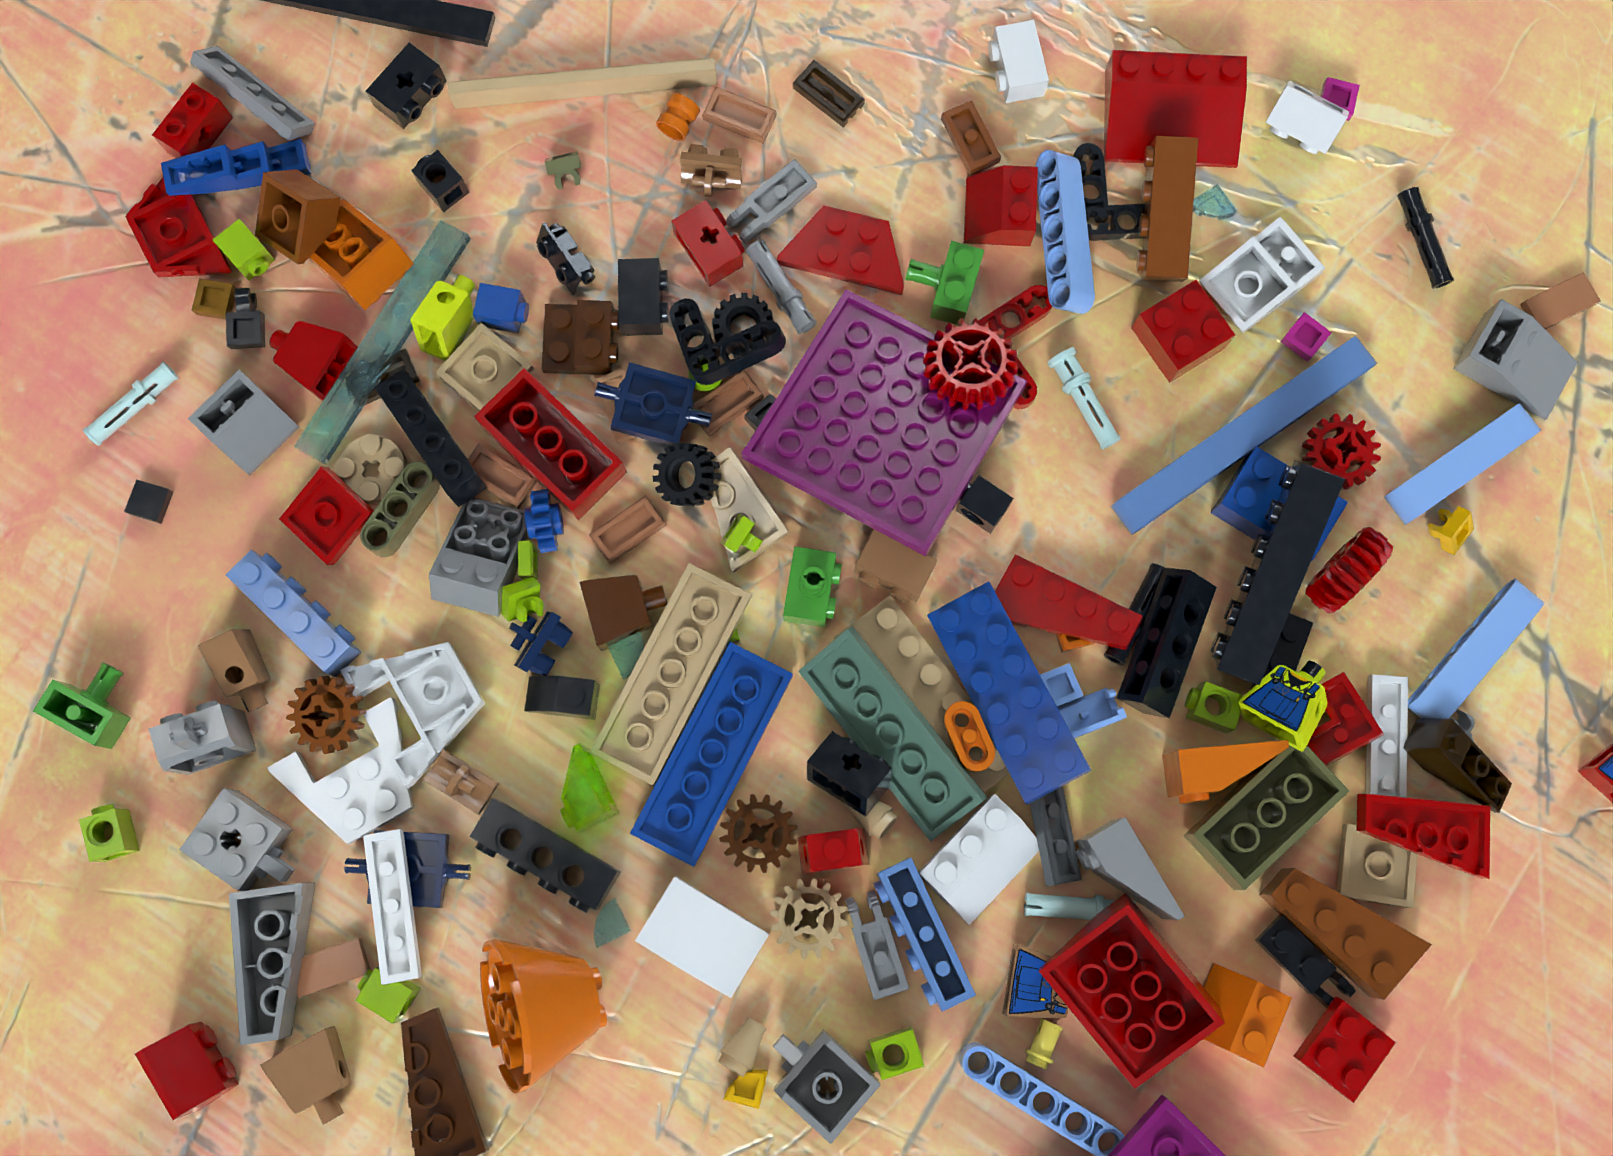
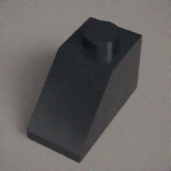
M529 676L524 711L595 720L600 685L591 679L564 676Z

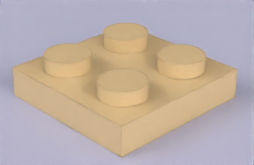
M481 322L435 373L461 397L480 411L523 368L531 373L534 367Z
M1343 824L1336 891L1350 899L1413 908L1418 854L1356 831L1357 825Z

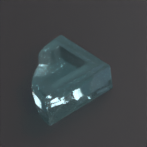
M1218 184L1196 197L1193 202V212L1199 216L1204 215L1223 220L1235 215L1237 212L1235 206Z
M640 631L608 646L623 679L630 676L644 649V641Z
M616 898L603 906L596 919L594 940L597 948L631 931Z

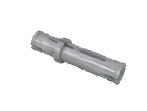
M763 239L760 242L759 240L755 241L746 249V254L755 264L760 275L777 299V307L780 311L786 313L798 334L810 331L817 321L802 300V293L790 283L781 266L770 252L766 242Z

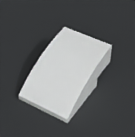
M1279 217L1256 237L1250 238L1199 280V283L1240 331L1244 333L1322 274L1325 267L1287 223Z
M674 876L635 941L731 998L769 936V933L677 876Z

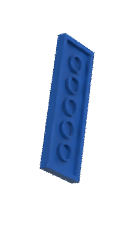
M989 581L927 615L971 701L978 709L994 745L1026 804L1092 771Z
M730 642L630 834L695 867L793 678V673Z

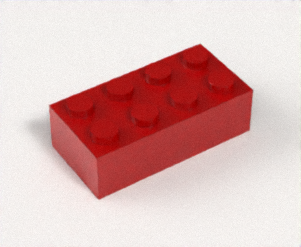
M525 368L474 416L481 428L532 475L541 486L548 489V492L578 521L627 473L624 463Z

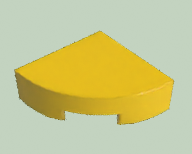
M754 1069L747 1071L744 1077L739 1075L729 1085L723 1100L759 1109L768 1070Z

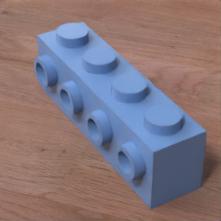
M250 550L226 576L323 672L337 677L341 673L340 670L347 667L361 653L352 643L355 637L341 624L335 627L327 619L331 614L316 600L311 603L303 595L306 589L293 577L290 576L286 579L279 572L282 566L266 552L261 556L255 551Z
M907 858L876 873L879 881L873 883L882 903L890 902L895 914L890 916L889 919L897 936L905 935L909 943L910 949L906 950L905 953L913 970L921 969L927 983L922 984L921 988L929 1005L937 1004L938 1008L943 1012L976 996L912 858Z

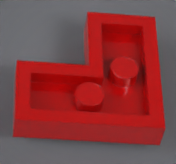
M1345 672L1321 684L1325 688L1327 698L1325 712L1331 720L1315 728L1307 744L1326 766L1384 735Z

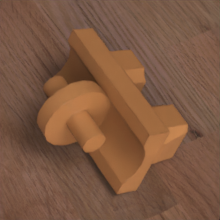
M691 144L688 152H681V183L704 186L705 197H712L713 187L741 189L742 158H739L736 148L725 147L720 151L719 156L709 155L707 148L703 145Z
M444 749L432 769L423 779L478 815H480L499 785L493 779Z

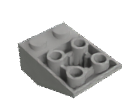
M1501 299L1484 313L1453 369L1515 404L1520 403L1527 411L1546 420L1578 362L1531 315Z
M475 497L464 503L429 572L431 599L499 617L502 604V587L513 583L518 568V541H526L528 535L524 516L525 510Z

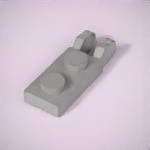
M793 159L746 197L744 203L727 217L726 223L730 228H734L752 213L756 219L749 226L745 227L739 236L744 243H747L759 235L764 227L767 229L815 190L817 182Z
M875 890L867 892L868 905L872 909L875 921L869 923H861L859 908L854 898L845 899L854 926L851 929L873 999L877 1000L909 989L887 917H883Z

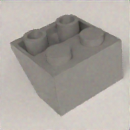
M240 370L233 374L188 418L213 444L248 475H251L300 428Z

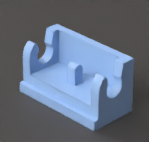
M1104 688L1058 707L1074 739L1127 717L1124 708L1118 707L1115 701L1116 692L1114 689L1108 690V688Z

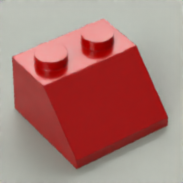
M1003 165L966 178L963 243L1031 246L1036 232L1038 167Z
M202 1021L188 1024L135 1053L136 1058L172 1120L203 1109L239 1085L234 1077L236 1076L234 1065L227 1057L221 1055L216 1046L218 1040L214 1031L208 1025H204Z

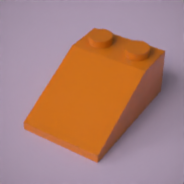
M342 199L339 204L336 229L309 257L321 271L364 310L377 302L381 295L397 280L401 279L406 271L414 265L413 261L389 234L345 199Z
M1288 740L1178 749L1164 754L1162 757L1167 797H1179V804L1210 800L1209 793L1223 790L1289 748Z

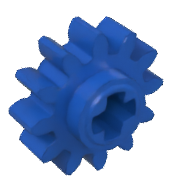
M548 489L531 491L530 499L532 505L525 508L524 512L528 536L530 539H537L538 549L541 553L558 551L556 536L564 534L563 517L559 503L551 504Z

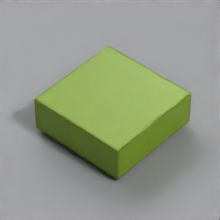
M530 540L518 541V576L522 580L533 576L536 580L538 579L537 547Z

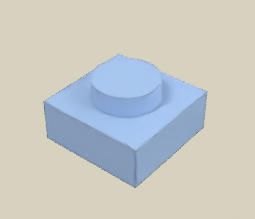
M1070 663L1040 674L1057 707L1084 696Z

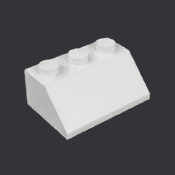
M993 794L918 873L921 879L970 925L1039 852L1037 838L1023 820L996 794Z

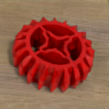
M961 318L958 321L957 328L948 322L945 326V332L937 330L934 334V341H929L926 351L928 353L924 354L923 364L926 366L923 373L924 377L930 379L928 382L930 390L938 389L937 397L939 400L947 396L950 397V407L956 405L958 401L962 403V408L966 411L969 408V403H974L979 411L983 408V401L993 406L997 400L996 396L1004 398L1007 395V388H1011L1014 385V375L1018 371V365L1015 362L1018 356L1017 352L1011 349L1013 344L1011 338L1002 339L1004 334L1002 328L994 332L991 331L992 324L990 321L982 327L979 326L977 318L972 321L971 325H966V322ZM989 354L994 357L998 365L996 374L990 370L991 366L986 362ZM945 355L951 358V364L954 365L951 375L948 374L942 363Z
M1372 527L1363 528L1355 536H1352L1326 562L1306 587L1305 594L1319 609L1324 610L1328 614L1334 613L1354 598L1380 571L1382 566L1387 563V560L1391 557L1393 545L1387 541L1388 539L1381 532L1374 530Z

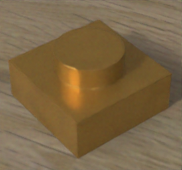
M199 278L192 311L196 315L226 320V313L232 312L236 287L232 283Z

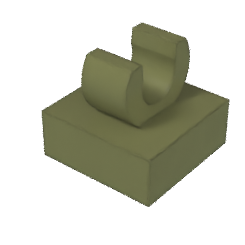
M578 151L545 158L548 175L556 174L554 181L558 189H563L561 177L564 174H571L575 185H580V174L576 170L581 168Z

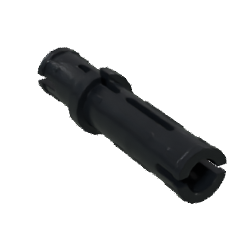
M1412 187L1402 191L1397 195V198L1407 220L1405 226L1407 231H1411L1432 289L1452 283L1454 278L1449 270L1432 225L1434 218L1432 213H1428L1425 208L1419 187Z
M1154 563L1150 565L1149 571L1129 607L1130 610L1142 615L1143 620L1127 650L1108 647L1104 657L1111 662L1122 666L1125 664L1136 639L1139 638L1165 567Z

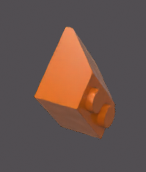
M1212 963L1203 987L1221 1008L1225 1024L1203 1040L1264 1068L1292 997L1259 981Z

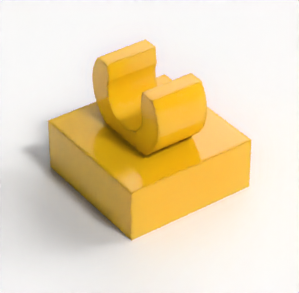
M1460 506L1456 508L1453 514L1447 509H1439L1438 516L1440 520L1446 522L1444 525L1436 526L1433 523L1427 525L1429 534L1440 539L1442 550L1452 555L1457 553L1474 530L1471 511Z

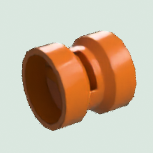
M672 93L666 103L667 110L658 117L656 127L669 138L684 141L690 131L688 125L696 120L700 113V108L688 97Z

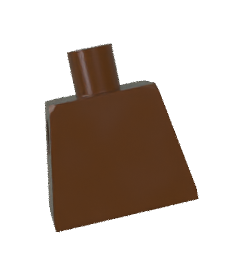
M637 575L579 582L596 645L601 651L607 650L653 627L649 611L664 607L668 603L663 585L642 590Z

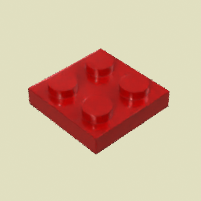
M321 466L279 520L326 565H335L361 533L363 526L374 510L329 467Z
M1336 996L1293 1057L1354 1103L1396 1042L1348 1003Z

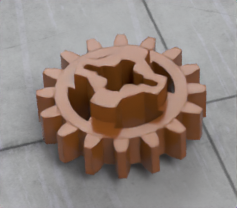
M327 675L319 676L318 680H306V688L301 687L294 690L298 700L288 701V705L294 708V713L287 715L286 719L295 721V726L289 730L290 733H300L301 737L298 740V744L305 745L310 743L309 751L312 753L321 751V749L323 754L334 753L335 749L337 751L347 749V742H354L359 739L354 730L365 727L364 723L358 721L359 716L367 713L365 709H358L357 704L363 700L362 695L353 697L351 693L354 691L355 686L353 684L343 686L342 677L330 679V676ZM322 712H328V714H329V713H334L335 716H332V717L318 716V713H322Z

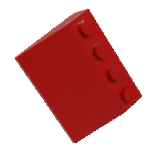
M1112 50L1105 69L1104 162L1144 163L1145 148L1152 143L1156 136L1198 138L1196 166L1237 168L1247 91V56Z
M1127 893L1099 912L1039 968L1041 975L1134 1089L1225 1024L1219 1005Z

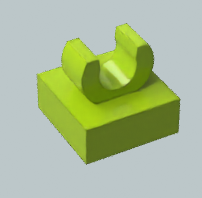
M739 513L720 543L736 553L741 544L756 553L763 541L750 533L755 523Z
M534 576L502 587L501 614L508 622L515 619L526 622L527 615L535 612L539 617L543 616L544 603L540 598L541 584Z

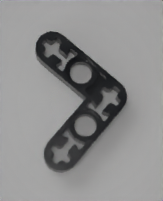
M1085 143L1077 147L1073 157L1077 158L1080 162L1083 186L1093 185L1099 191V196L1096 199L1084 197L1087 222L1089 217H1093L1096 223H1101L1096 230H1092L1091 224H1087L1089 240L1143 238V236H1139V224L1141 215L1144 214L1145 204L1108 205L1102 150L1092 143ZM1083 155H1088L1089 160L1093 161L1090 167V175L1086 176V162L1081 161ZM1121 215H1129L1134 219L1135 227L1129 230L1123 229L1119 226L1117 218ZM1109 216H1111V220H1110V228H1111V230H1108L1109 223H1106V221H1107V219H1108Z
M681 299L674 303L669 312L670 320L687 367L696 382L701 385L716 383L775 356L782 351L786 344V338L782 329L774 321L760 322L714 344L704 315L694 300ZM686 313H689L692 325L687 326L685 323L684 315ZM698 335L704 336L703 342L700 345L688 347L689 341L693 337ZM771 335L772 340L766 342L765 337ZM754 341L756 348L752 349L749 343ZM737 347L745 348V352L741 357L737 359L729 358V354L733 349ZM722 357L725 363L720 365V361L718 358ZM708 364V370L703 371V365Z

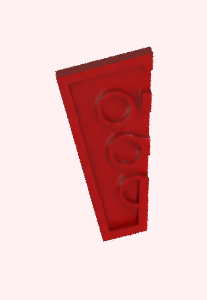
M1016 554L995 590L1013 625L1026 628L1029 626L1046 630L1052 634L1078 637L1083 641L1127 650L1143 620L1142 615Z
M1357 794L1356 831L1477 878L1490 879L1491 806L1375 794Z

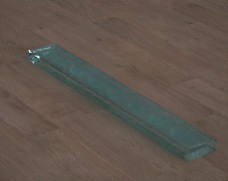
M441 220L439 221L413 261L414 265L408 269L294 445L295 448L327 465L368 401L372 390L375 389L374 387L382 379L381 376L383 373H386L393 362L391 360L400 351L413 330L410 321L412 315L436 281H445L470 242L471 238L466 232Z

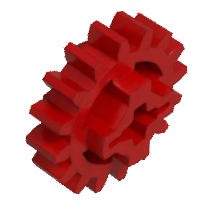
M1334 414L1329 418V421L1323 418L1316 424L1317 428L1312 427L1307 432L1311 439L1304 441L1302 447L1309 450V452L1302 457V461H1311L1313 467L1344 478L1345 481L1342 487L1344 490H1348L1353 486V483L1359 486L1366 481L1365 476L1370 477L1376 472L1372 465L1378 463L1381 457L1373 454V451L1381 447V443L1371 441L1370 438L1376 432L1375 430L1366 432L1363 429L1366 421L1362 420L1356 425L1353 423V415L1349 414L1341 421L1339 414ZM1337 431L1333 438L1322 439L1325 434ZM1360 465L1357 470L1346 473V469L1349 466Z

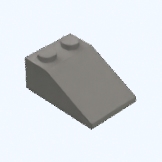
M1126 817L1111 820L1075 841L1079 847L1075 851L1076 855L1086 870L1091 868L1094 874L1124 894L1127 893L1130 898L1162 919L1180 920L1185 917Z

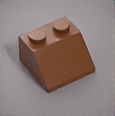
M297 169L263 172L255 236L296 264H304L336 229L341 197Z

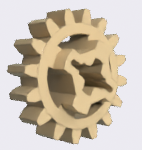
M813 878L810 887H805L803 881L799 879L797 880L798 889L793 891L788 885L784 887L788 895L785 899L778 896L775 897L774 900L780 905V909L770 911L771 916L778 918V923L771 926V931H781L782 935L778 938L777 943L781 944L788 941L790 943L788 948L789 954H792L796 948L801 949L803 959H806L809 950H814L817 958H820L822 947L826 946L832 952L835 949L831 941L834 938L838 940L844 939V936L838 931L839 926H848L849 922L841 919L840 914L846 912L848 908L847 906L837 905L836 902L842 896L840 892L832 896L828 893L831 884L826 883L820 889L817 888V879ZM814 893L822 896L824 899L817 904L806 903L800 895ZM790 903L795 910L794 922L786 927L785 911ZM822 906L824 907L816 917V922L818 923L816 927L812 928L808 924L804 927L801 926L797 930L795 929L803 918L801 914L803 909L806 908L809 912H812ZM832 909L834 923L831 931L828 933L823 926L824 916ZM801 933L813 934L818 942L803 943L796 940L795 937Z

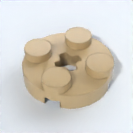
M365 434L344 448L339 456V460L335 463L334 469L337 476L368 504H379L401 471L408 464L404 453L394 442L375 434ZM370 463H380L377 468L380 474L377 477L369 475L366 478L364 475L367 471L366 466Z

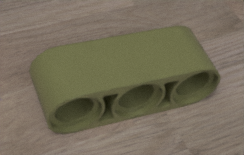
M422 462L408 464L401 471L363 526L360 534L362 544L375 555L380 557L394 555L438 493L440 483L426 464ZM428 475V480L424 486L414 488V481L418 476ZM407 503V511L402 516L394 517L395 507L398 504ZM387 531L386 541L380 546H375V536L380 532Z

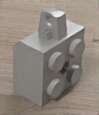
M217 701L200 704L195 707L196 712L185 716L182 713L166 716L160 719V725L149 728L157 760L166 772L190 775L256 751L245 712L230 707V705L218 704Z
M223 788L179 849L237 891L250 890L259 877L265 879L267 874L280 882H287L295 871L292 866L280 858L284 852L280 847L292 832V828L239 790ZM237 834H241V836L237 837V839H241V843L239 846L235 845V843L237 842L235 841V837Z
M824 1029L810 1045L803 1040L797 1046L784 1034L773 1045V1048L786 1059L781 1066L786 1071V1074L775 1085L774 1091L830 1144L881 1085L877 1077ZM825 1077L828 1080V1077H832L835 1079L833 1082L835 1091L829 1094L828 1090H826V1094L819 1092L821 1088L819 1080Z

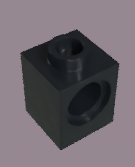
M436 150L431 155L422 157L417 162L416 167L411 170L419 185L443 213L470 193L463 178L439 150ZM445 175L442 181L432 182L435 177Z
M978 475L973 484L969 482L959 499L960 503L956 511L991 534L1014 498Z

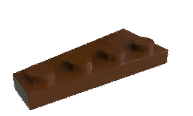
M439 1007L401 1022L405 1072L408 1075L409 1092L407 1093L408 1106L411 1108L413 1129L411 1131L412 1148H414L415 1156H477L489 1150Z

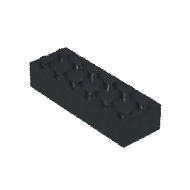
M1294 460L1292 467L1285 466L1278 483L1283 488L1278 501L1271 500L1264 519L1269 522L1265 534L1258 533L1253 543L1251 553H1253L1255 558L1251 568L1245 566L1238 580L1237 586L1241 590L1238 600H1230L1224 615L1227 624L1224 634L1218 632L1213 641L1210 652H1213L1212 657L1214 658L1217 670L1260 685L1343 486L1344 478Z

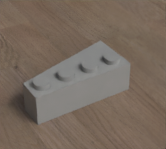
M296 883L229 893L240 1045L279 1040L292 1035L297 1003V988L302 958L305 953L315 883Z

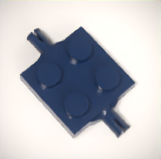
M629 362L625 378L619 384V387L598 382L594 396L614 401L615 413L611 423V430L667 446H674L673 443L680 442L682 432L689 422L709 428L713 414L693 409L692 396L696 385L695 380Z
M374 830V834H375V833H380V832H386V831H381V830ZM403 832L413 906L443 908L444 889L448 879L470 880V873H457V870L471 871V865L450 864L448 857L449 834ZM346 858L345 864L359 865V867H344L345 873L366 874L369 885L366 859ZM368 887L367 904H371L370 887Z

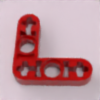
M1034 285L979 319V326L984 327L990 321L992 324L991 331L994 332L1002 328L1004 332L1002 339H1012L1050 313L1052 305L1049 302L1048 288L1044 285ZM1033 296L1037 299L1042 297L1045 299L1043 308L1035 305L1029 309L1026 315L1024 309L1030 306ZM1006 312H1013L1018 316L1020 323L1013 328L1006 327L1001 321V316ZM989 354L987 361L992 363L994 357ZM1017 357L1015 362L1018 365V376L1027 380L1026 388L1029 391L1026 395L1027 399L1020 396L1014 408L1025 409L1034 402L1037 395V385Z

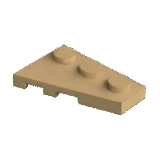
M729 447L712 459V461L719 462L720 468L714 469V471L721 474V480L714 479L713 483L718 485L719 488L717 491H710V493L713 495L711 502L719 523L721 538L724 537L740 513L755 523L750 533L763 541L756 553L742 544L736 553L725 547L731 572L734 573L790 532L735 452Z

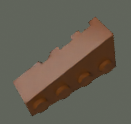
M1156 136L1152 143L1145 148L1144 167H1146V181H1143L1141 197L1142 202H1145V209L1139 224V236H1143V250H1138L1136 265L1137 271H1142L1141 280L1183 282L1188 278L1198 138Z
M1282 868L1259 894L1279 914L1284 915L1364 993L1372 998L1385 1000L1432 945L1296 868Z

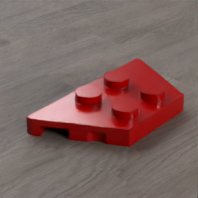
M164 177L156 186L151 184L143 193L142 200L136 203L126 214L125 217L153 273L158 277L228 275L233 272L222 250L212 240L215 236L194 195L169 196L166 193Z
M823 205L777 256V262L781 266L902 295L904 291V282L889 221Z

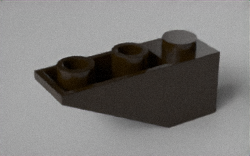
M1416 719L1403 749L1423 770L1479 804L1491 806V811L1494 813H1500L1512 785L1507 777L1453 719Z

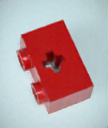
M192 82L153 132L152 136L168 154L179 158L210 149L233 117L220 99Z
M706 200L671 220L674 235L709 287L744 267L742 254L745 252L741 241L735 234L729 235L724 228L727 226V223L718 208L712 210ZM709 239L712 243H715V244L712 245L709 241H707V242H705V241Z

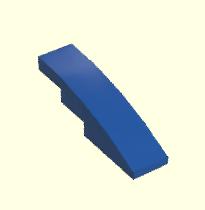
M301 139L269 148L264 142L235 150H230L224 144L161 163L166 193L169 196L206 194L261 186L263 172L297 169L305 175L312 174L306 145Z

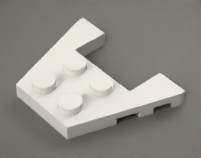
M449 642L405 652L402 656L386 660L383 658L373 660L369 664L357 667L348 666L340 670L347 684L355 686L352 692L354 696L362 695L364 697L389 681L421 737L420 741L389 759L403 786L407 789L419 780L439 757L442 750L448 747L485 705L483 698Z
M392 697L367 710V713L364 714L379 746L321 780L315 781L301 753L297 751L267 767L277 780L347 844L358 841L364 835L370 834L414 808L411 787L407 789L403 786L389 760L403 751L402 731L399 728L397 717L398 707L395 699Z

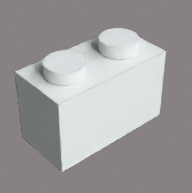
M1029 20L995 27L993 39L988 42V52L991 62L996 61L998 69L995 72L996 87L998 92L1003 91L1005 102L1010 103L1044 96L1049 78L1035 21Z
M1289 80L1266 123L1271 125L1269 130L1285 139L1290 135L1300 140L1299 146L1313 154L1321 151L1326 154L1348 118L1349 111Z

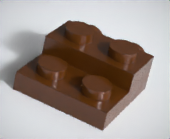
M577 300V305L545 304L542 352L543 373L605 375L612 372V364L618 363V343H613L614 331H619L620 329L618 310L614 309L612 301Z

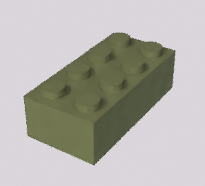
M1289 745V748L1247 775L1183 836L1233 890H1246L1334 807L1349 790L1308 746L1301 752Z

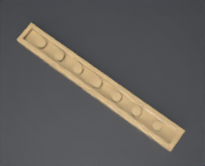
M715 58L451 81L447 83L448 94L455 109L718 85Z

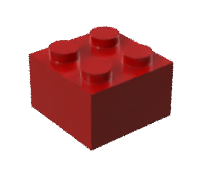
M1197 280L1192 281L1140 313L1131 327L1169 383L1225 349L1235 337V333Z

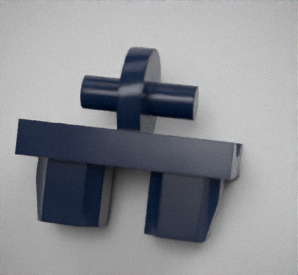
M548 611L533 634L531 630L537 620L528 615L527 621L522 626L512 622L509 629L517 635L510 646L519 651L525 640H528L514 666L525 672L530 670L547 676L556 660L542 653L541 649L547 640L560 648H564L573 632L559 621L560 616Z

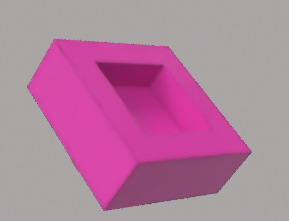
M1327 77L1323 83L1320 97L1349 111L1348 118L1346 119L1349 121L1354 114L1360 85Z
M1304 312L1280 342L1308 362L1332 332Z

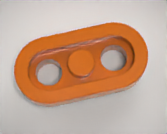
M965 701L953 703L946 710L943 717V724L961 765L968 771L981 772L987 769L994 761L995 748L978 709L973 704ZM962 714L966 716L968 723L965 727L956 725V715ZM973 747L979 748L982 752V757L978 761L972 760L969 756V751Z

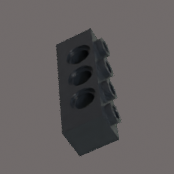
M404 368L374 387L446 494L458 507L487 489L478 473Z
M1163 569L1117 699L1143 714L1170 719L1214 597L1216 586L1191 570Z
M494 798L490 801L469 836L478 841L475 848L493 858L497 853L509 860L506 864L507 867L523 876L529 871L540 878L537 883L539 886L553 894H556L558 890L563 891L571 896L568 901L571 905L586 913L590 908L593 910L601 908L621 873L620 870ZM517 829L521 834L522 840L516 849L511 850L505 843V837L510 830ZM543 847H548L553 854V860L546 868L540 867L536 862V854ZM574 865L580 866L584 872V879L578 886L570 885L566 877L568 869Z

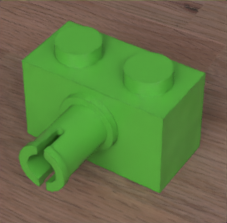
M951 241L945 265L941 264V267L919 262L911 258L905 280L935 287L934 291H937L930 318L958 325V321L961 318L965 320L984 254L983 249Z
M794 546L783 613L784 621L825 627L826 618H834L836 598L830 597L832 584L839 585L842 564L835 563L836 553Z
M102 662L101 667L86 690H81L72 684L52 679L33 712L94 746L112 749L131 717L109 706L107 698L124 673Z

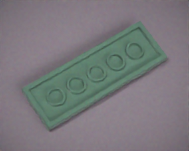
M853 626L846 629L798 671L859 748L870 755L880 756L892 767L889 789L930 842L987 798Z

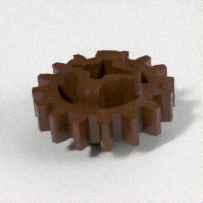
M751 794L750 803L747 805L738 799L737 805L739 810L737 812L730 809L726 810L728 816L731 817L730 823H720V827L728 830V835L719 838L720 842L730 844V847L724 854L730 856L735 853L737 858L734 865L738 867L745 861L748 863L747 872L750 873L754 870L755 865H760L763 873H767L768 863L772 862L777 868L781 867L778 858L781 855L787 858L791 857L790 852L786 849L787 845L797 844V840L789 837L790 832L798 829L797 825H788L787 820L791 818L793 813L788 811L782 814L780 810L783 802L779 800L774 806L770 805V796L767 794L762 802H757L755 795ZM752 810H767L775 816L768 820L757 818ZM742 818L745 823L744 832L741 837L735 840V827L738 820ZM757 824L762 828L774 824L764 834L766 838L764 843H760L756 839L744 844V841L749 839V836L753 833L751 828L753 825ZM783 827V839L781 845L776 850L772 844L774 832ZM750 847L761 849L765 858H752L745 855L743 851Z

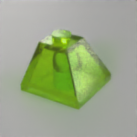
M580 743L573 746L561 796L565 807L561 808L560 812L569 829L575 827L577 832H583L620 812L590 753V749Z

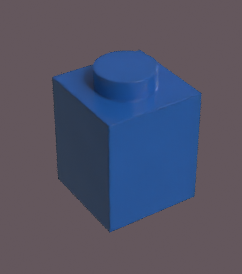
M480 283L473 311V317L478 325L482 322L487 328L519 333L521 323H526L529 314V303H526L521 290Z

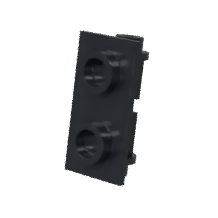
M542 223L536 241L537 248L542 257L547 258L554 268L559 282L565 285L570 293L574 295L579 282L582 281L586 285L595 279L593 274L595 270L582 251L572 256L570 255V252L577 250L578 246L565 226L555 223L548 227L546 223Z

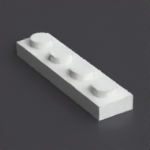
M1372 674L1368 676L1367 708L1384 735L1366 745V794L1406 798L1407 752L1403 747L1407 740L1408 677Z
M397 829L364 835L381 985L422 978L403 830Z

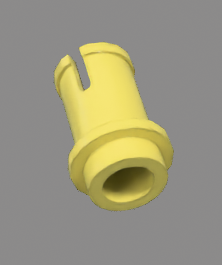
M1040 1019L1031 1048L1025 1051L1028 1054L1026 1061L1047 1070L1048 1064H1053L1051 1056L1063 1027Z

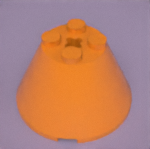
M492 939L486 941L482 947L483 952L488 951L487 961L480 962V982L484 1015L492 1048L500 1047L505 1063L498 1065L500 1073L507 1087L517 1094L530 1088L593 1036L599 1028L607 1025L606 1011L599 1002L597 991L602 988V979L598 968H590L583 958Z

